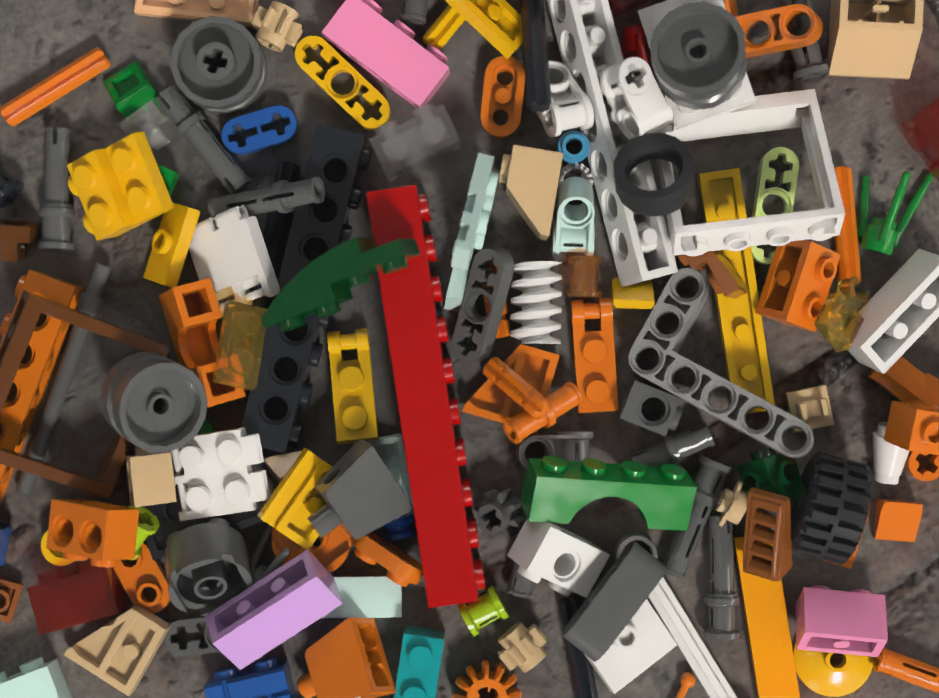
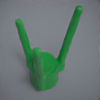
M903 172L886 219L873 217L871 224H868L870 178L868 175L862 176L859 223L857 227V235L862 237L861 248L892 256L894 247H899L902 235L933 179L931 173L925 175L898 225L894 221L910 179V172Z

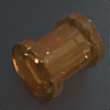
M567 256V263L571 264L570 289L566 290V297L602 298V291L598 290L599 265L603 263V257Z

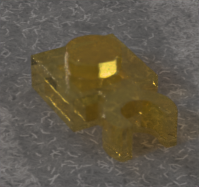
M856 276L839 281L837 293L828 294L814 322V326L836 352L850 350L864 320L857 311L859 307L865 306L870 298L868 291L855 293V285L858 282Z

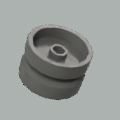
M707 2L685 3L668 12L655 28L650 43L651 62L655 78L663 93L674 103L693 110L714 108L728 101L741 87L747 70L745 34L737 19L723 7ZM697 54H704V57L700 59L694 58Z
M210 16L194 21L179 34L172 48L170 67L175 83L193 103L211 113L230 115L246 110L259 99L267 84L268 64L263 49L245 26L230 18ZM218 63H227L225 68L218 67L217 71L215 72V68Z
M139 352L124 357L111 368L102 384L100 397L104 419L116 433L148 452L167 453L181 448L197 435L206 418L208 403L204 385L193 371L159 353Z

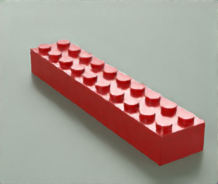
M416 185L366 192L372 235L376 246H381L396 239H416L421 254L407 260L409 267L386 275L383 270H380L378 275L428 608L478 601V589H485V576L482 558L474 559L472 549L479 547V536L476 518L468 519L466 507L473 506V496L470 478L462 479L460 466L467 465L464 438L456 439L454 425L461 424L458 398L450 399L448 384L455 383L452 358L444 359L442 343L449 342L446 318H438L436 302H443L440 277H432L430 262H436L437 255L433 235H425L424 222L431 221L427 194H419Z

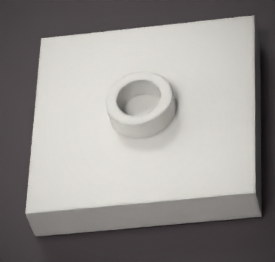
M646 599L611 647L598 661L594 662L588 656L586 657L609 691L616 694L678 644Z

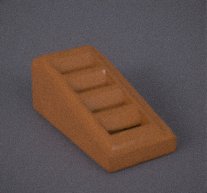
M752 487L748 491L743 545V571L771 581H780L793 566L790 497ZM762 509L776 512V516L763 513ZM763 526H767V527H770V528H774L775 530L768 529V528H765V527H763Z

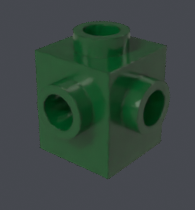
M770 447L750 453L752 461L737 465L741 482H743L742 487L747 494L753 487L790 497V502L807 497L796 460L786 457L781 453L776 454L775 450Z

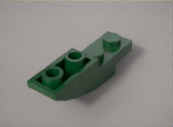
M355 237L335 246L303 268L281 290L261 319L263 326H280L282 332L304 326L306 324L304 318L315 313L317 318H323L340 312L339 304L353 299L350 288L371 282L370 274L383 270L386 275L409 267L407 260L421 255L416 239H396L377 247L374 237Z

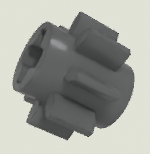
M494 488L483 494L485 501L474 508L478 512L477 526L481 527L486 533H489L492 540L502 534L506 539L518 534L517 527L525 523L527 519L522 515L523 507L520 502L521 500L512 494L510 488L500 493Z

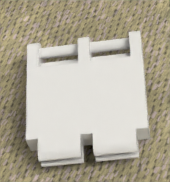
M244 205L235 206L217 214L214 218L210 217L197 223L189 251L199 281L211 278L222 316H225L227 310L234 307H248L252 305L254 299L264 295L273 297L279 294L280 287L256 216L249 217ZM259 285L262 286V288L257 289L252 292L250 291L251 288H254ZM231 296L235 297V299H232L224 303V299L229 298Z
M245 427L197 434L185 446L171 451L176 474L174 475L175 485L178 484L182 511L178 512L180 521L254 511L260 508L258 501L270 498L266 470L253 471L252 465L264 462L259 433L246 435Z

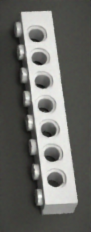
M547 0L563 64L570 69L572 76L592 103L594 124L592 128L587 130L580 129V131L588 138L590 143V151L587 158L620 285L624 287L677 273L678 268L673 256L664 216L647 217L633 213L622 204L616 193L614 160L619 149L629 140L621 132L617 118L600 87V77L603 71L611 65L620 64L624 61L608 0ZM618 83L611 85L612 88L618 87ZM650 160L638 164L630 171L629 180L637 188L648 191L657 190Z

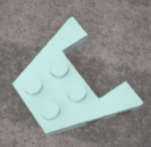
M481 153L477 155L465 210L460 222L458 238L453 250L451 261L453 269L444 306L446 310L460 311L474 249L482 250L499 177V173L492 172L494 156Z

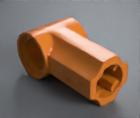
M902 356L885 374L871 368L868 377L899 401L939 407V379L929 373L924 374Z

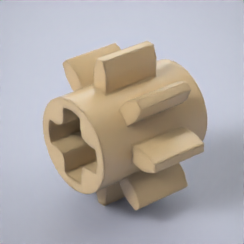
M272 1L268 10L258 6L251 21V24H253L252 28L258 31L255 36L256 41L276 52H282L286 44L295 48L303 32L301 29L302 25L296 23L300 16L299 13L277 1Z
M520 621L498 639V642L503 647L498 652V657L510 671L518 665L523 673H526L540 663L547 655L546 651L542 648V645L547 642L546 637L535 623L527 629Z

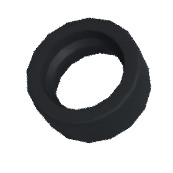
M646 133L630 139L620 148L614 160V181L616 193L622 204L633 213L655 217L675 212L688 202L695 188L694 160L687 145L675 136L664 133ZM662 159L673 163L679 169V178L671 186L661 190L648 191L637 188L629 180L630 171L638 164L647 160Z

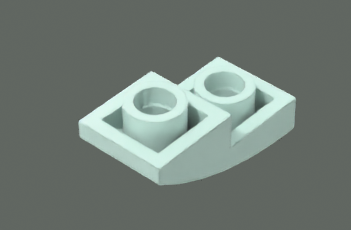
M333 576L343 604L322 618L402 617V586L396 584L387 576Z

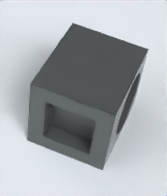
M631 379L617 417L666 436L668 429L674 431L680 421L683 408L678 407L681 398ZM655 397L662 404V413L655 420H646L641 412L642 404L648 398Z

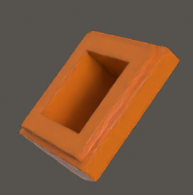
M876 498L873 539L915 542L923 512V504L917 501Z

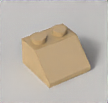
M513 145L512 155L503 154L499 183L507 184L506 196L536 238L547 241L550 235L563 153Z

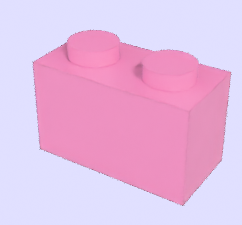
M815 585L809 588L803 587L795 604L796 649L871 657L879 656L888 641L885 595L872 594L864 589L851 591L831 590V588L824 585Z

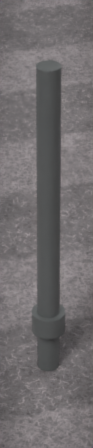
M96 262L86 292L81 291L76 305L80 311L93 316L100 314L105 300L101 296L111 267ZM73 326L28 453L30 457L44 460L89 330ZM22 471L16 491L31 495L38 476Z

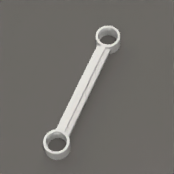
M638 533L624 536L615 548V558L617 560L629 542L641 540L650 547L651 555L656 559L658 557L654 544L646 536ZM663 576L648 598L669 633L678 644L677 646L709 698H738Z

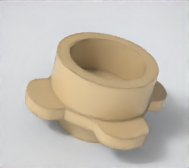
M738 481L732 491L725 488L715 509L721 513L718 521L719 526L722 527L726 520L737 525L743 518L748 502V494L741 491L743 482Z

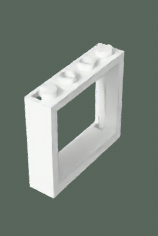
M815 89L755 96V104L676 130L672 120V125H668L656 132L675 136L684 142L801 127L820 209L686 226H683L681 210L679 209L666 215L673 256L684 254L699 256L708 251L725 249L741 251L749 246L766 244L782 246L791 241L807 239L823 241L840 235L845 210ZM655 159L661 189L671 186L675 182L671 162Z

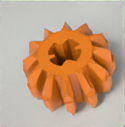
M483 659L481 672H478L475 666L469 664L466 666V671L470 679L464 676H457L455 683L463 690L453 692L452 697L480 698V689L488 687V692H490L491 688L495 689L494 698H521L522 693L520 688L511 687L517 681L515 673L502 677L505 670L504 663L499 662L493 672L489 671L488 659Z

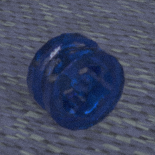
M414 513L403 515L384 525L383 527L386 532L382 535L383 541L404 539L417 535V528L412 526V522L415 520Z

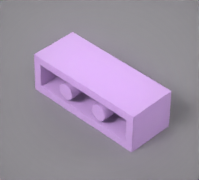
M307 549L207 614L206 620L212 644L241 670L315 621L329 614L332 610L342 605L343 602L332 574Z

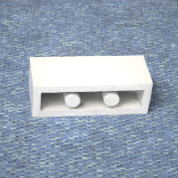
M918 249L838 332L836 337L859 363L885 374L939 317V255Z

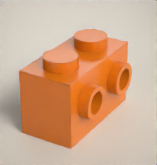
M808 240L791 241L786 245L776 246L755 313L784 325L816 332L820 318L824 313V305L836 275L841 254Z

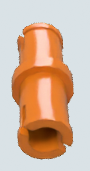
M567 382L561 388L547 395L545 398L551 402L552 407L541 420H536L526 410H523L512 418L503 421V429L507 437L514 444H517L540 428L548 429L556 424V418L583 403V397L578 387L572 382Z

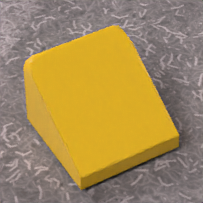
M619 277L613 278L611 287L613 309H652L655 304L652 280L621 287Z

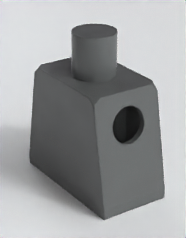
M360 439L316 483L315 489L325 502V505L307 517V520L321 538L340 525L353 539H358L409 513L414 508L374 447Z

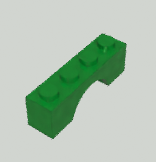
M547 455L542 459H528L520 502L528 521L569 524L575 514L586 504L604 497H620L633 502L637 506V510L648 529L687 531L697 486L686 469L675 464H663L661 467L644 466L635 461L611 464L594 458H586L583 461H568L558 456Z

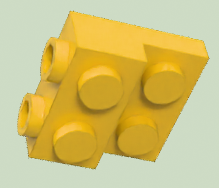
M144 131L132 133L107 148L93 150L67 165L70 173L68 187L75 196L80 198L85 210L83 215L84 227L89 233L95 235L97 241L118 237L174 208Z

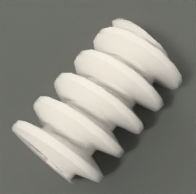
M522 261L514 264V273L522 275V278L512 281L511 288L521 291L522 294L511 298V304L522 308V311L511 314L510 320L522 324V327L510 331V336L521 340V343L561 344L560 339L550 336L551 332L561 329V323L550 320V316L561 313L562 308L551 304L550 300L562 296V291L550 287V284L562 280L561 274L551 271V267L562 264V262Z

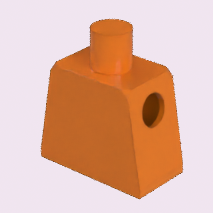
M350 617L306 649L305 659L309 672L300 676L297 680L298 690L304 698L315 696L317 698H377L396 692L374 618Z

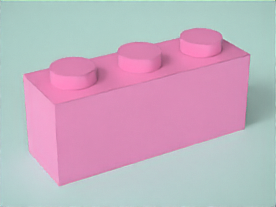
M345 0L323 29L322 34L325 40L422 112L450 75V68L445 64L448 58L430 44L425 49L415 42L413 38L416 34L401 21L396 20L392 24L380 15L383 9L375 1Z

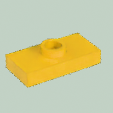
M173 203V209L163 213L159 229L152 239V251L143 275L145 279L171 288L176 287L200 216L199 210Z

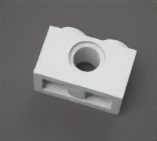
M526 519L507 556L520 565L517 572L527 579L539 583L541 578L549 581L547 586L566 597H569L572 591L587 598L610 554L589 540L554 523L531 522Z

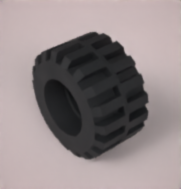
M817 452L808 461L801 475L807 497L793 501L791 510L792 551L842 565L847 562L857 548L866 524L872 495L871 471L867 464Z

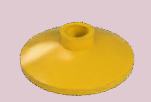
M796 641L793 648L797 675L809 689L820 695L839 697L856 691L866 682L873 668L874 657L842 654V663L833 666L830 663V657L834 653L796 649Z

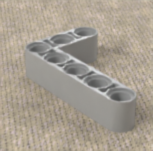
M692 268L679 269L677 273L670 277L630 349L628 358L632 370L643 379L681 398L685 402L786 457L796 459L808 455L814 445V435L808 424L678 354L709 294L708 286L703 276L697 270ZM692 279L699 283L698 293L694 297L685 299L678 295V289L682 282ZM667 315L677 316L679 318L678 329L672 334L665 335L660 333V320ZM648 350L657 351L659 354L658 365L652 370H642L639 366L640 356ZM683 369L694 371L696 378L694 385L687 390L677 389L674 382L676 374ZM722 388L729 390L732 393L731 404L723 410L712 408L710 404L712 393ZM755 408L765 409L769 413V422L761 430L750 429L746 422L748 413ZM791 428L802 429L807 435L806 444L799 450H790L783 444V436Z

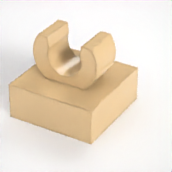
M822 384L784 392L787 412L804 421L811 429L834 425L826 385ZM791 428V431L794 433L803 431L799 428Z

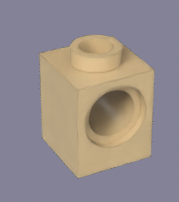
M137 446L135 447V455L125 456L130 504L133 507L177 502L171 452H148Z

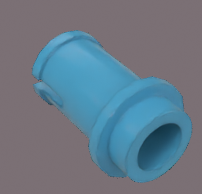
M569 131L560 137L557 143V151L563 153V162L567 164L579 163L588 156L590 143L583 133ZM573 143L580 147L578 154L569 153L566 149V144Z

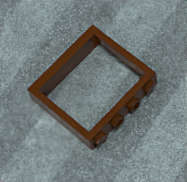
M23 290L0 347V413L41 313L143 351L159 353L171 360V355L168 354L170 347L158 339ZM115 433L98 478H93L0 447V464L109 499L113 488L118 489L124 478L125 467L122 465L128 451L132 452L136 445Z

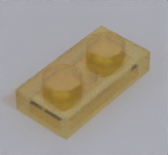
M232 300L225 304L212 382L250 391L257 387L266 327L263 326L261 319L268 309Z

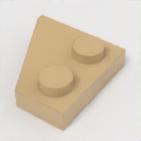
M137 604L68 648L64 656L125 695L130 696L137 688L171 625Z

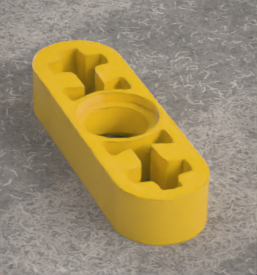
M307 36L297 44L295 59L299 67L362 128L376 131L387 125L390 120L391 109L386 98L330 44L318 36ZM308 47L313 50L319 47L323 48L320 55L329 66H331L334 59L339 62V64L332 66L327 71L323 80L318 76L323 74L324 70L316 62L312 61L308 65L304 63L308 58L305 53ZM342 72L349 73L355 80L353 90L345 95L337 94L332 89L334 76ZM362 87L368 90V92L362 94V97L370 105L373 106L377 102L381 104L379 112L382 117L379 120L372 117L367 121L364 120L363 117L366 112L357 101L354 103L353 108L347 105V103L359 96Z

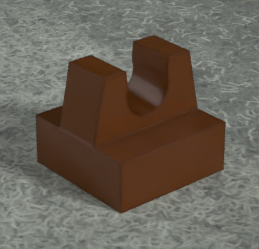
M0 219L1 260L19 262L20 258H27L28 243L41 238V222Z

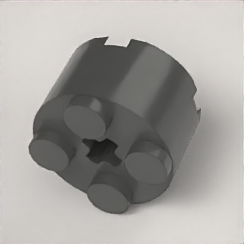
M222 518L211 519L207 523L193 525L182 531L173 532L167 537L164 557L168 593L171 602L179 610L187 613V608L199 610L200 616H206L252 586L246 542L237 530L229 526L227 520Z

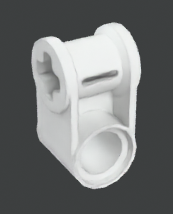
M631 57L625 59L620 64L611 65L603 71L600 77L601 90L617 118L621 132L628 140L646 133H656L672 123L673 113L670 104L663 96L646 61L638 57ZM637 71L641 72V74L638 76H634L633 74ZM618 83V87L612 88L611 85Z
M548 60L551 104L549 105V110L536 112L543 123L546 133L553 138L561 135V132L577 127H580L582 130L592 128L594 124V111L589 97L582 91L572 76L570 69L565 64L559 61Z

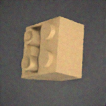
M831 0L828 66L830 71L827 73V76L910 79L923 30L924 0Z

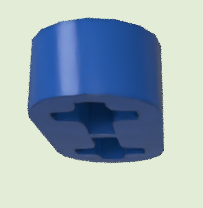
M278 105L229 120L223 126L221 135L225 147L234 154L241 156L288 143L297 135L299 126L295 114L287 107ZM278 114L284 120L290 119V124L285 126V134L279 135L276 130L263 131L262 127L275 123L274 116ZM241 126L245 131L257 129L258 134L247 137V145L241 147L236 141L231 142V137L236 135V127Z

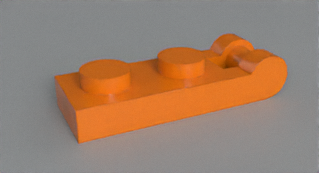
M599 298L598 303L584 304L583 300H571L575 382L583 397V403L577 406L578 413L619 411L612 299ZM599 319L600 331L585 332V320Z

